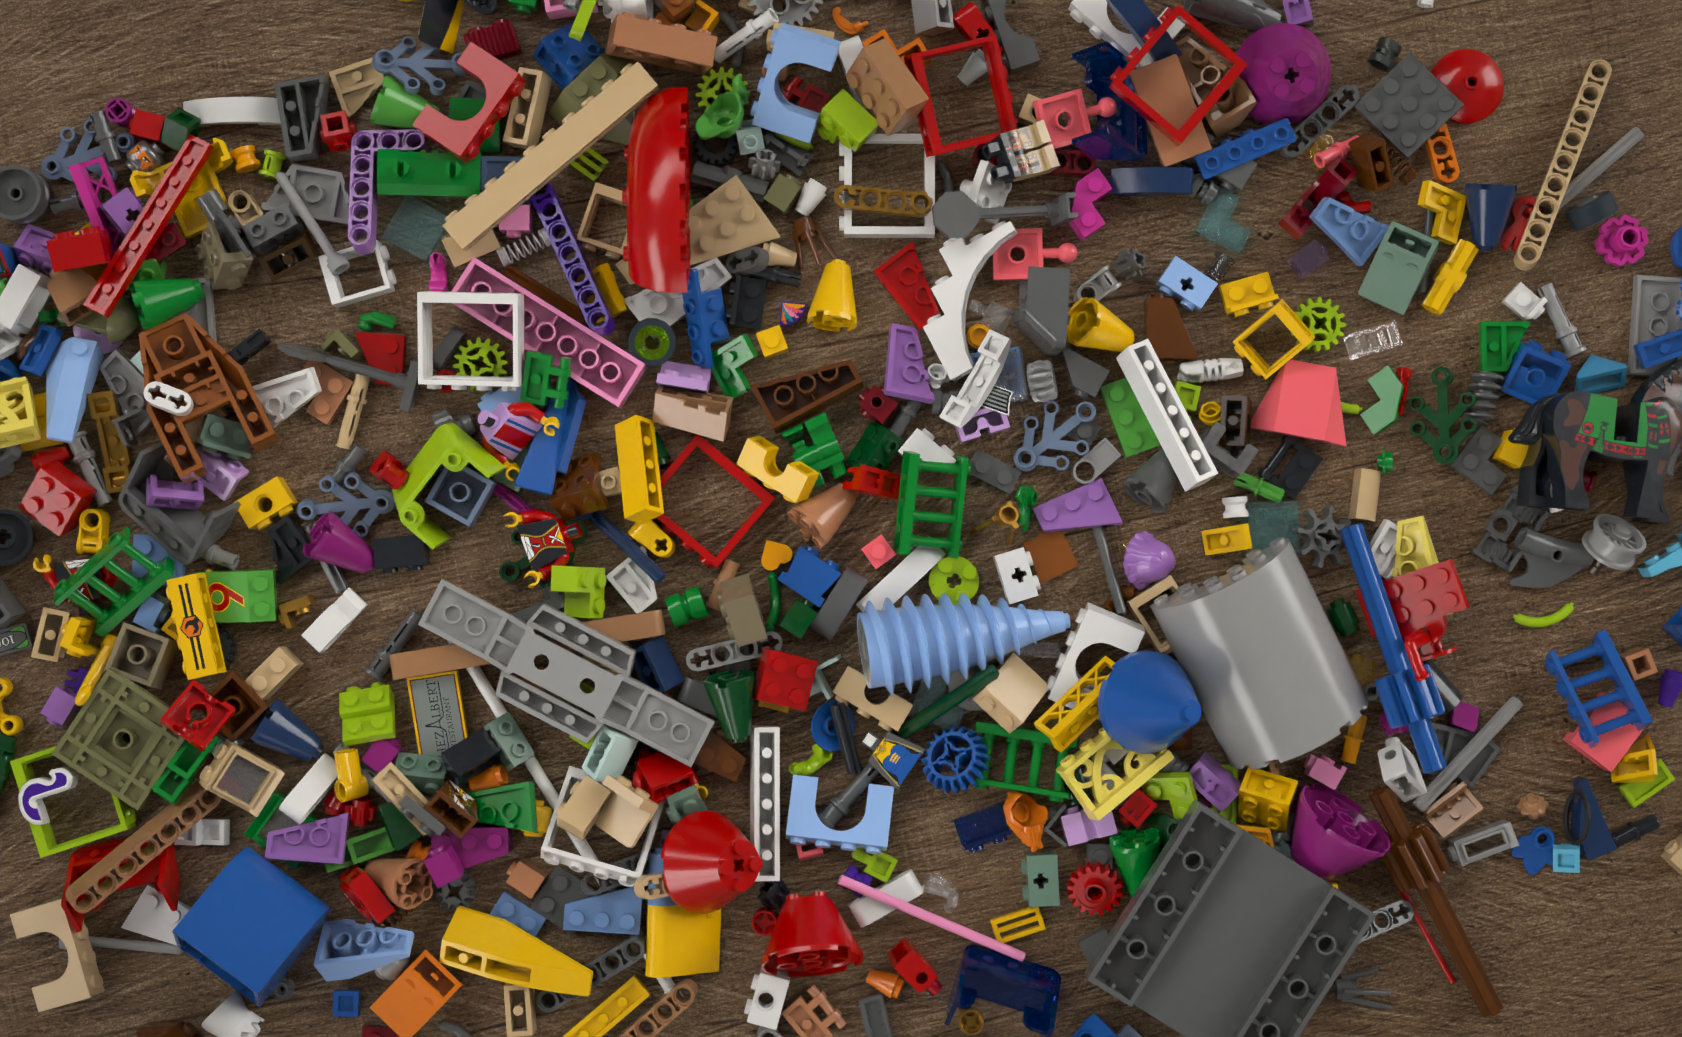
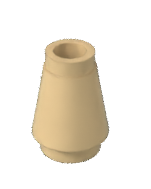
M772 241L769 243L763 242L761 248L769 253V263L767 266H795L797 252H793Z

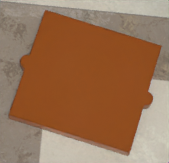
M1063 531L1040 532L1039 536L1022 543L1025 550L1031 554L1034 570L1041 583L1056 576L1062 577V573L1079 566Z

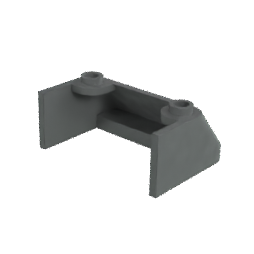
M1029 266L1028 280H1020L1018 309H1014L1013 324H1018V330L1046 356H1058L1064 350L1067 339L1070 269Z
M161 441L140 451L119 495V504L126 514L176 560L184 565H188L196 561L227 532L241 503L237 501L221 510H213L206 517L199 510L146 506V480L148 477L151 478V475H156L157 480L174 481L175 479L173 467L164 459L167 451Z

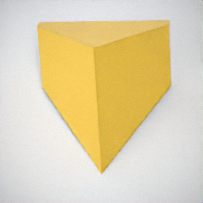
M1648 733L1632 744L1611 772L1612 782L1637 783L1653 782L1658 775L1656 751Z

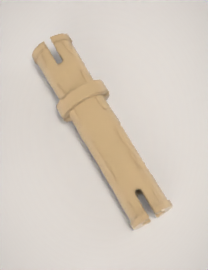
M355 373L350 395L347 394L348 404L335 446L348 450L351 449L363 404L366 405L367 403L365 397L371 377Z

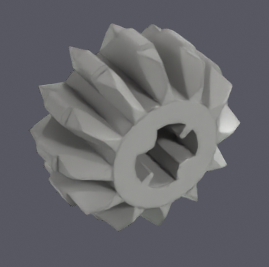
M1038 360L1028 364L1026 368L1030 395L1034 402L1044 403L1056 399L1058 388L1052 363L1048 360Z

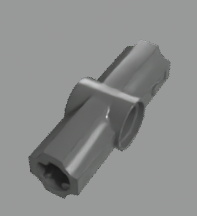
M700 161L696 162L691 178V183L716 190L737 175L755 201L761 204L764 203L763 198L769 186V182L746 176L739 170L730 167L720 168Z

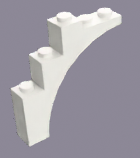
M1011 221L997 223L992 227L993 231L986 235L981 233L970 239L971 243L968 245L963 238H950L943 243L944 247L939 249L953 276L949 278L947 275L938 279L935 282L936 286L931 288L945 315L937 314L927 320L928 324L923 326V329L951 381L955 382L970 374L975 366L969 353L965 333V314L968 298L974 281L988 258L1002 244L1018 234Z

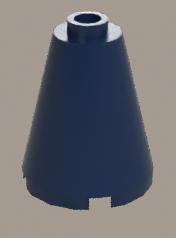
M1466 183L1465 193L1472 242L1474 245H1478L1479 250L1493 251L1494 246H1499L1517 193V185Z
M278 698L271 704L249 739V742L254 745L308 762L311 758L316 760L324 748L320 745L322 739Z

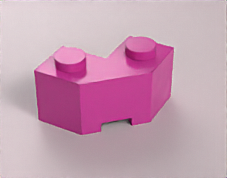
M1099 168L1079 180L1073 192H1076V198L1072 199L1070 213H1078V218L1068 223L1081 242L1102 229L1106 224L1093 205L1112 190V187Z

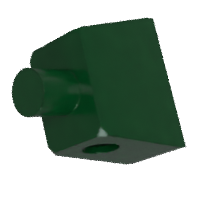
M392 802L376 807L394 852L401 850L423 836Z

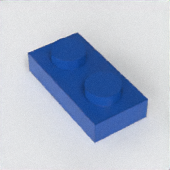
M41 324L18 369L41 377L49 365L52 354L59 346L64 332L56 327Z
M1682 329L1634 345L1633 347L1641 369L1682 356Z

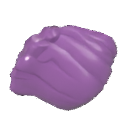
M1147 531L1135 534V537L1126 546V553L1123 557L1124 573L1129 583H1132L1138 590L1149 588L1152 582L1165 579L1176 565L1175 556L1170 547L1155 539L1153 534Z

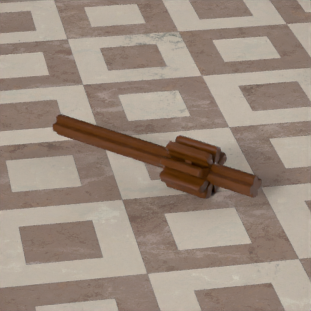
M1388 785L1373 790L1369 797L1388 832L1387 836L1390 840V849L1382 856V859L1397 888L1402 890L1403 893H1411L1417 889L1482 1017L1486 1018L1489 1015L1493 1017L1499 1014V1010L1503 1008V1005L1439 883L1444 878L1443 874L1450 871V866L1433 832L1424 823H1415L1413 826H1410L1392 789Z

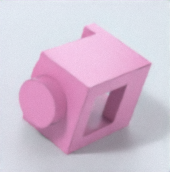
M1310 754L1304 762L1303 767L1305 770L1303 773L1335 790L1347 768L1340 764H1336L1334 767L1335 761L1324 755L1318 758Z

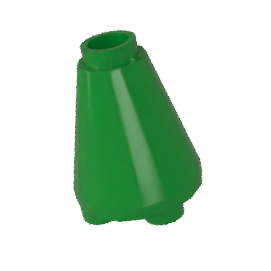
M191 278L135 280L129 284L143 330L154 328L198 304L199 300L205 299L199 279L193 281Z
M1124 826L1121 828L1120 833L1109 838L1111 851L1131 898L1159 855L1160 837L1159 830L1156 828L1136 830L1135 826Z

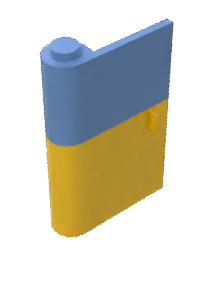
M655 847V851L649 853V874L664 872V858H661L663 847ZM648 884V889L656 888L655 884ZM670 896L652 900L648 899L645 975L652 978H666L719 972L721 909L712 913L700 914L682 909Z

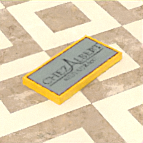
M458 670L406 678L418 752L421 755L441 757L442 752L469 737Z

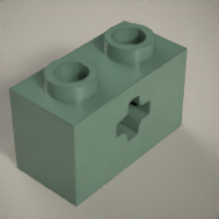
M1056 852L1025 853V860H1021V875H1026V885H1022L1023 901L1027 900L1029 907L1060 906ZM1038 873H1041L1046 878V880L1041 881V885H1038L1033 880L1038 878Z

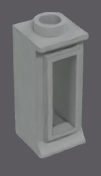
M1502 819L1447 839L1449 847L1446 848V851L1452 862L1463 867L1474 861L1517 847L1519 843L1511 822ZM1501 832L1503 842L1467 855L1465 845Z

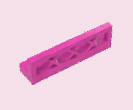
M104 156L68 166L92 227L100 226V230L108 229L113 253L115 254L119 248L117 243L121 235L116 228L110 226L108 218L99 208V206L104 204L100 202L98 197L101 187L109 190L112 197L118 193ZM99 163L103 172L100 181L90 178L86 167Z

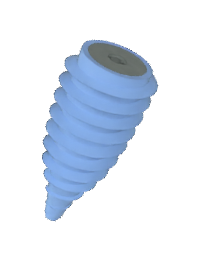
M942 593L938 605H933L929 596L923 594L919 606H914L906 595L902 600L900 608H895L889 598H885L882 610H876L872 602L867 601L864 612L857 614L859 651L866 684L869 689L885 686L891 696H893L896 684L904 683L911 693L914 681L921 679L930 690L932 677L939 675L942 676L948 685L951 673L958 670L967 680L970 667L978 665L981 671L985 670L987 662L994 658L1003 666L1004 655L1015 650L1020 656V648L1031 643L1036 644V641L1064 632L1066 628H1070L1069 614L1063 613V611H1043L1040 608L1038 610L1026 609L1023 604L1013 608L1009 607L1003 598L998 600L996 606H992L983 594L979 596L976 605L971 604L969 598L964 593L960 594L957 604H952L946 593Z

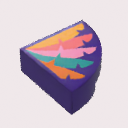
M782 301L780 327L791 326L800 320L805 313L807 304Z

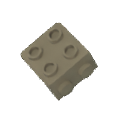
M207 222L205 230L202 231L200 244L197 245V255L203 261L206 280L210 281L212 290H234L242 287L253 261L252 255L246 258L243 252L225 253L215 222Z

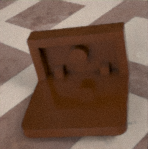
M599 453L571 460L566 474L556 473L553 493L550 495L549 502L564 520L608 508V498L596 485L602 460Z

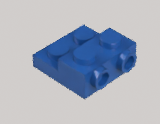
M1529 340L1528 343L1521 341L1517 352H1515L1512 358L1511 367L1500 385L1502 387L1500 391L1534 404L1543 397L1556 394L1571 365L1565 360L1567 356L1557 350H1552L1549 353L1542 350L1544 346L1536 341Z

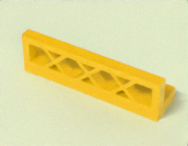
M1104 656L1034 722L1035 727L1050 738L1054 748L1060 753L1099 717V691L1103 680H1107L1109 675L1100 677V672L1106 666L1113 670L1112 666L1115 664L1107 656ZM1095 684V688L1090 693L1082 694V689L1085 686ZM1077 701V705L1072 710L1064 711V706L1067 703ZM1059 718V722L1052 729L1045 726L1050 719Z

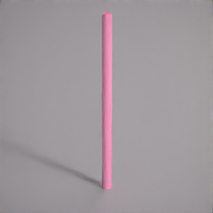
M841 875L838 880V884L1006 956L1021 962L1025 958L1026 953L847 876Z

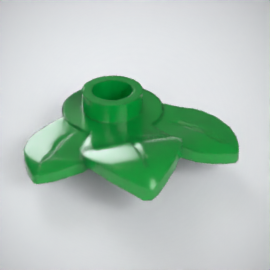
M1032 485L1020 486L1016 493V500L1020 507L1019 517L1016 522L1018 525H1022V532H1026L1030 526L1031 510L1036 505L1038 499L1037 491H1034Z

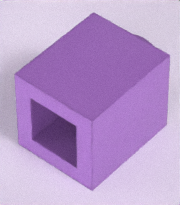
M65 685L55 687L41 711V714L47 717L46 721L57 727L71 724L81 706L75 704L77 693Z

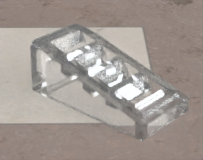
M1395 321L1357 331L1344 337L1351 360L1403 345ZM1386 329H1387V332H1388V335H1389V338H1390L1391 343H1388V342H1387V339H1386V336H1385V333H1384V330H1386ZM1376 332H1377V335H1378V338H1379V341H1380L1381 346L1378 345V342H1377V339H1376V336H1375V333H1376ZM1366 335H1367V338H1368V341H1369V344H1370V347H1371L1370 349L1368 348V345H1367V342H1366V339H1365V336H1366Z

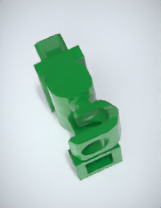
M825 413L804 422L814 443L811 446H806L803 440L804 428L802 423L781 433L782 437L790 442L795 450L794 454H792L795 462L801 461L819 473L820 470L829 467L834 479L846 474L845 465L842 461L845 458ZM821 473L813 489L825 484Z

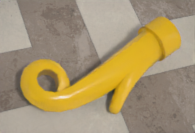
M107 634L102 641L101 649L75 697V704L77 706H82L87 702L93 689L106 670L104 669L117 640L116 636Z

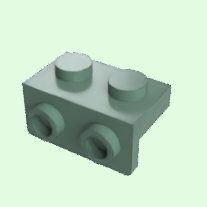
M404 752L398 753L396 768L419 792L433 795L447 781V770L443 764L442 757Z

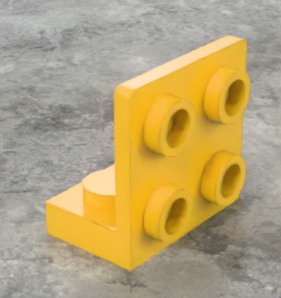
M1248 766L1239 789L1238 817L1249 823L1255 822L1265 825L1272 830L1286 832L1289 823L1290 805L1296 792L1298 781L1261 769H1251Z

